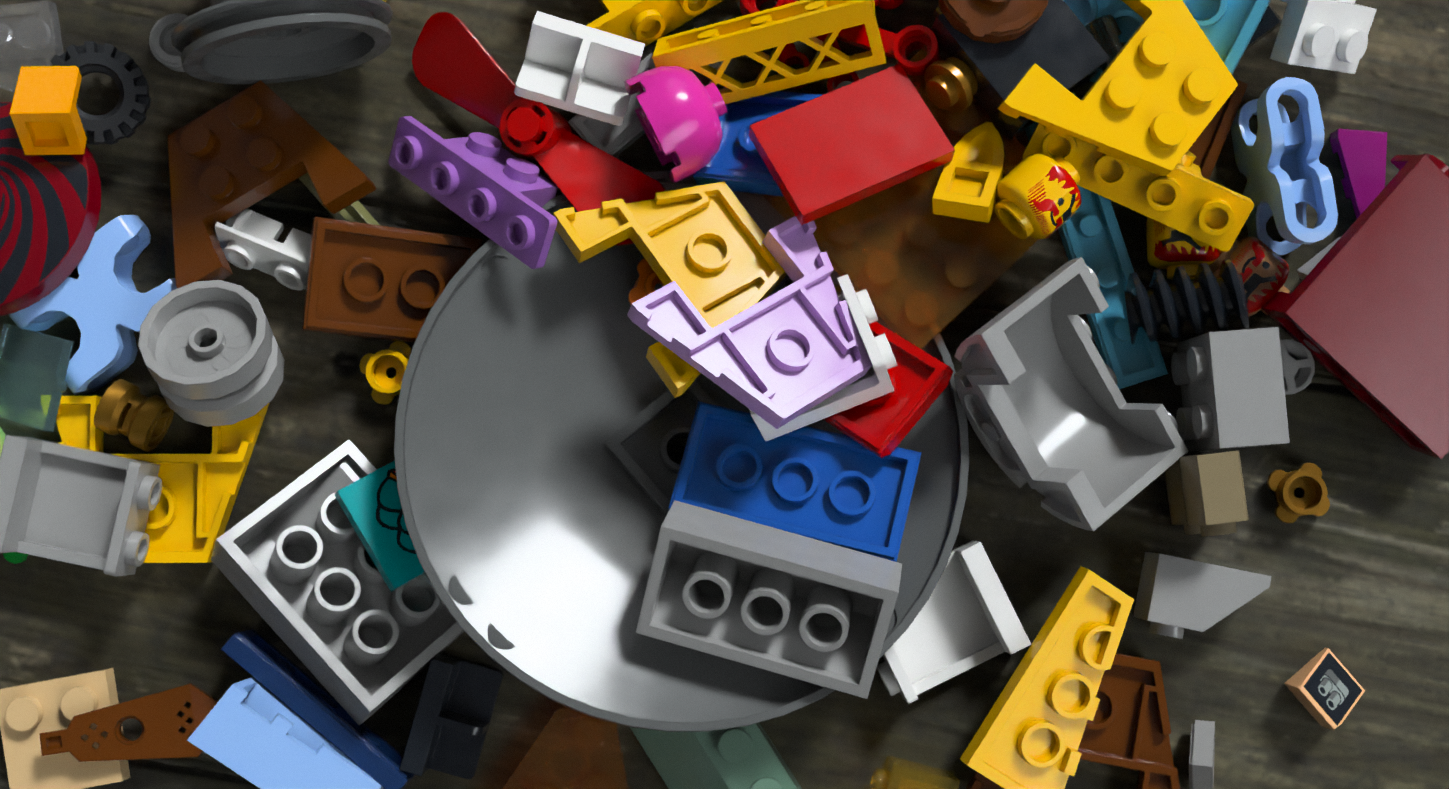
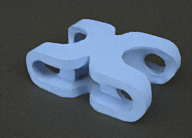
M1286 77L1265 89L1258 99L1251 100L1240 107L1230 127L1236 165L1239 172L1247 178L1243 195L1250 198L1254 203V208L1246 220L1248 237L1260 239L1279 256L1294 251L1301 244H1312L1323 240L1335 229L1338 218L1333 179L1328 167L1319 161V156L1324 146L1325 133L1318 95L1309 82L1296 77ZM1282 94L1291 96L1298 103L1299 115L1294 122L1290 123L1285 107L1278 102ZM1252 115H1257V136L1249 128V119ZM1307 203L1317 213V222L1313 229L1307 228ZM1272 215L1279 234L1284 238L1282 242L1274 241L1267 234L1266 223Z
M120 215L95 232L86 253L77 265L78 278L68 276L61 285L40 301L25 309L9 314L10 318L19 328L35 332L45 331L68 317L75 319L81 332L80 347L63 366L61 375L65 384L75 395L96 392L134 362L138 352L134 332H140L141 324L152 306L169 292L177 289L175 278L168 279L146 293H140L136 289L132 280L133 263L150 244L151 239L148 227L138 215Z

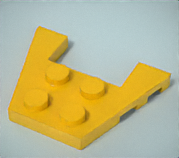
M1121 0L1139 14L1144 21L1082 100L1034 63L997 109L1010 117L1017 119L1019 116L1045 125L1043 130L1061 137L1068 134L1096 145V150L1164 177L1173 171L1236 89L1238 83L1182 0Z
M725 181L658 192L655 194L654 199L625 204L623 199L602 202L601 208L575 212L574 207H570L553 213V216L557 219L555 230L579 263L630 238L664 286L675 281L711 328L767 298L786 276V272L762 243L765 234ZM656 342L648 347L647 360L674 398L682 395L701 374L660 342Z
M46 396L49 416L55 418L62 442H59L60 444L103 452L104 432L96 429L94 425V415L102 396ZM269 403L254 416L235 424L212 426V452L210 454H113L160 464L158 477L162 480V492L156 508L149 512L145 533L149 535V549L143 563L212 562L210 559L215 541L225 532Z

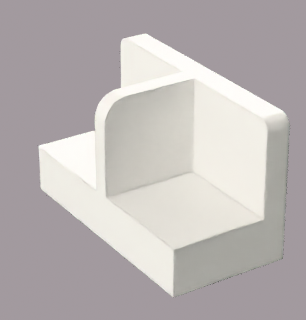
M537 11L532 23L525 59L516 81L514 93L519 97L621 126L630 100L624 81L637 75L645 43Z

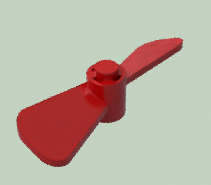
M438 12L426 21L412 53L413 70L419 82L426 88L499 128L505 145L512 151L538 162L578 212L601 208V203L605 201L623 199L625 204L650 200L655 198L656 193L666 191L660 182L572 134L567 119L559 112L542 102H536L515 95L516 84L458 17L449 12ZM547 133L543 141L538 144L537 142H539L543 138L544 134ZM628 238L616 245H630L633 244V241L630 238Z

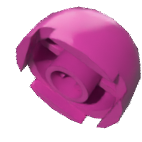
M680 66L656 67L624 81L629 96L637 92L640 93L636 98L641 107L635 109V112L662 166L673 162L675 168L671 169L669 173V178L672 182L676 183L696 173L710 163L719 151L723 137L719 117L728 113L725 102L714 82L704 86L692 71Z

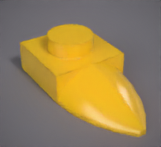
M985 122L965 134L954 146L953 159L945 163L932 197L933 214L989 223L997 201V185L1003 179L1004 147L1001 136L993 123Z

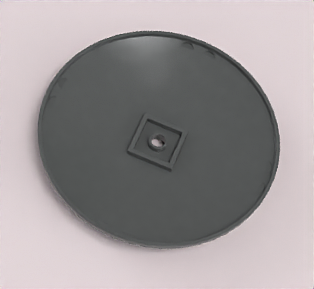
M670 170L644 173L660 182L666 191L697 186L693 177L694 174L674 183L669 178ZM732 191L765 236L768 230L795 216L784 196ZM561 194L549 200L542 208L553 215L554 212L573 207V205L564 194ZM829 213L814 220L817 228L813 235L820 252H827L834 269L831 273L833 284H839L837 278L848 274L855 292L867 289L878 317L876 322L950 366L953 370L948 386L897 446L921 452V458L897 562L902 563L899 593L880 657H882L909 628L922 610L947 566L959 533L967 496L969 472L968 424L966 413L957 393L954 379L956 372L951 356L934 320L919 296L896 267L867 239ZM555 230L544 267L531 269L493 240L489 239L453 276L431 308L414 342L402 378L395 421L394 457L397 489L405 524L422 568L439 599L462 630L498 665L520 682L552 701L587 716L632 728L663 732H710L745 727L784 716L812 704L835 691L834 689L636 633L660 528L669 511L670 500L680 468L679 464H676L669 458L667 445L676 438L688 439L698 401L750 413V410L702 373L682 395L674 398L647 360L648 347L658 341L634 324L627 316L631 307L628 294L634 288L635 282L639 278L637 265L644 259L634 243L625 246L614 245L579 263ZM787 273L785 278L769 296L785 288L786 280H791ZM656 284L655 291L662 288L663 286L661 284ZM823 419L807 425L808 427L846 435Z

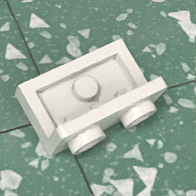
M1279 0L1288 4L1270 59L1289 65L1355 74L1359 60L1367 49L1368 34L1377 9L1355 4L1356 0Z

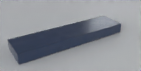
M254 629L233 634L221 648L222 651L385 789H403L416 775L399 770L403 755L364 722L359 726L331 694Z

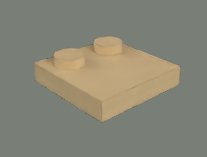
M113 668L0 689V730L10 789H84L121 782L131 778L128 760L79 762L70 752L42 756L39 733L67 729L71 720L76 715L119 704ZM93 723L91 728L95 730L97 725ZM121 726V732L124 736L123 726ZM104 731L101 735L106 738L108 733ZM84 734L82 738L86 741L88 736ZM95 742L93 746L98 748L99 744Z

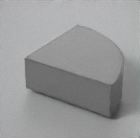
M1195 720L1191 727L1189 789H1213L1215 721Z

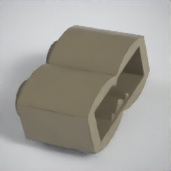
M1239 450L1182 456L1164 471L1171 525H1184L1185 535L1201 534V536H1215L1237 533L1236 522L1249 520Z

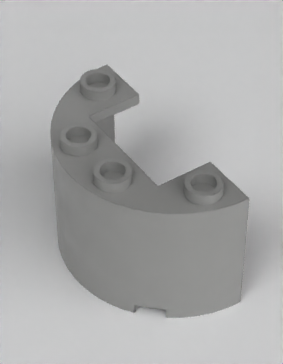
M1079 257L1063 264L966 338L959 345L955 354V358L962 362V369L954 374L960 402L973 430L1004 473L1019 488L1028 482L1031 489H1036L1046 497L1041 501V507L1052 515L1078 528L1095 531L1179 460V457L1185 455L1188 449L1178 433V424L1175 418L1165 409L1163 404L1127 403L1117 386L1118 382L1115 373L1104 363L1091 339L1092 333L1089 326L1078 316L1079 314L1102 313L1109 307L1099 289L1100 284L1096 274L1086 265L1084 259Z

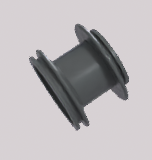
M210 0V7L188 16L175 27L171 34L172 45L182 53L183 70L188 75L200 80L224 84H255L260 80L264 84L297 81L353 68L384 53L390 47L392 41L391 31L387 25L391 22L393 11L389 4L383 0Z

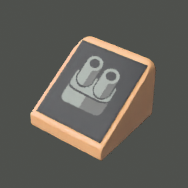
M1326 647L1284 683L1320 726L1333 731L1343 723L1365 692L1356 679L1330 649Z

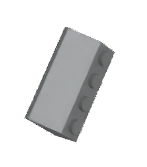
M674 500L660 528L636 633L867 699L898 597L902 563Z

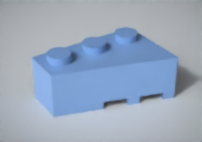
M254 677L232 684L187 740L260 789H384V787Z

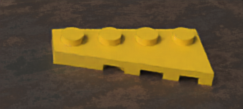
M1080 566L960 760L1004 789H1065L1069 775L1074 776L1082 755L1078 748L1087 721L1094 720L1100 702L1096 695L1104 671L1110 670L1134 599L1091 570Z

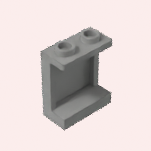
M5 435L0 456V553H24L104 570V574L116 577L135 574L136 568L142 565L149 549V535L145 533L149 512L156 508L161 497L162 480L158 477L160 464L32 437Z

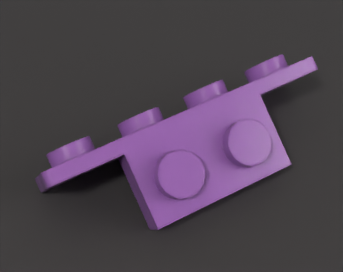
M412 116L400 117L389 156V165L531 269L544 267L557 226V219L542 207L549 200L555 198L558 190L556 184L541 175L538 166L534 163L517 158L502 148L501 141L492 135L473 132L469 134V137L443 139Z

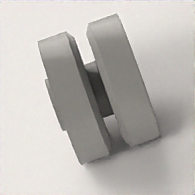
M222 280L196 281L172 290L154 304L141 324L138 347L153 379L157 382L168 406L185 421L206 427L235 424L254 416L273 400L283 382L285 360L258 298L241 285Z

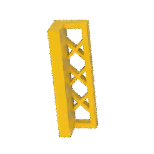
M800 0L658 38L652 56L655 68L660 66H680L687 70L693 69L711 79L709 84L714 82L715 85L720 84L726 87L719 89L725 104L886 64V56L875 16L874 0ZM864 24L871 50L849 56L831 45L841 30ZM828 34L824 42L816 38V36ZM801 41L818 51L808 67L797 70L777 60L786 44ZM774 48L770 56L762 52L763 50ZM744 55L764 65L756 80L746 83H740L724 74L732 58ZM825 55L833 59L832 61L821 63ZM721 62L717 69L709 66V64ZM771 69L779 73L777 75L767 77Z

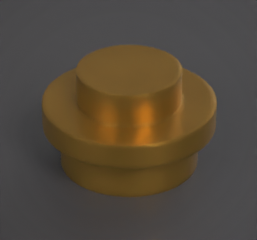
M950 57L945 61L937 60L925 70L926 94L935 106L953 113H961L971 105L973 95L978 89V83L973 71L966 63L958 58Z

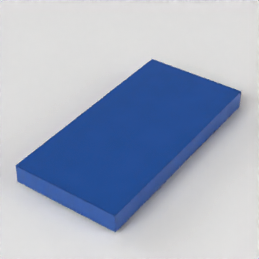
M698 401L670 500L669 510L674 500L897 562L921 452L896 447L890 455L880 458L847 435L808 426L765 442L751 413Z

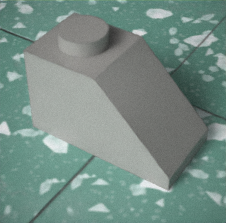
M1145 552L1133 617L1150 621L1149 632L1183 639L1184 629L1204 632L1268 589L1271 576L1159 553Z

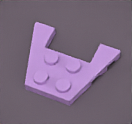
M796 216L768 230L762 241L794 282L714 328L707 324L675 281L632 303L627 314L634 324L776 429L857 381L872 366L847 301H840L830 277L834 269L827 252H820L813 235L817 228L814 220L801 226Z

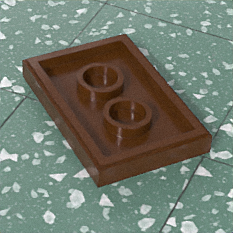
M314 217L302 331L414 343L431 308L453 276L482 246L483 239Z

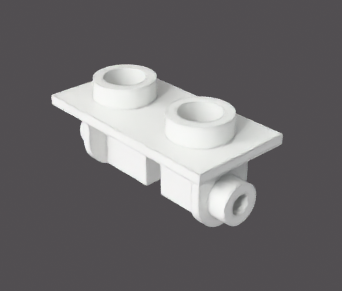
M248 208L228 219L226 225L219 222L215 224L217 239L226 259L231 264L245 270L255 268L274 276L281 284L290 289H306L311 242L310 234L292 228L284 243H281L277 239L284 230L283 223Z

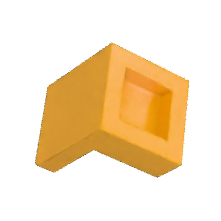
M21 66L10 116L25 155L84 154L87 137L76 107L82 79L77 66Z

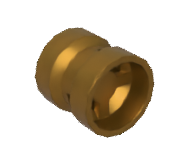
M118 379L102 396L94 415V425L96 429L109 435L115 436L121 433L128 437L131 445L150 452L158 446L166 435L172 423L174 411L168 406L164 398L158 395L147 397L141 394L139 386L124 379Z

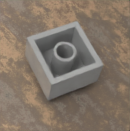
M1279 327L1208 332L1177 343V352L1173 353L1171 358V373L1175 385H1181L1182 407L1177 410L1176 422L1178 424V433L1182 440L1186 441L1188 452L1290 443Z

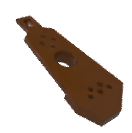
M192 683L79 714L73 717L67 729L39 733L42 756L70 752L79 762L199 757L203 751L187 740L190 734L196 730L217 704L218 700ZM187 702L192 704L189 708L185 705ZM180 711L184 713L182 717L178 715ZM189 717L194 720L192 723L187 721ZM126 719H136L141 723L142 734L138 739L129 740L122 735L121 726ZM93 723L97 725L95 730L91 728ZM182 727L186 729L184 733L180 731ZM104 731L108 733L106 738L101 735ZM84 734L88 736L86 741L82 738ZM95 742L99 744L98 748L93 746Z

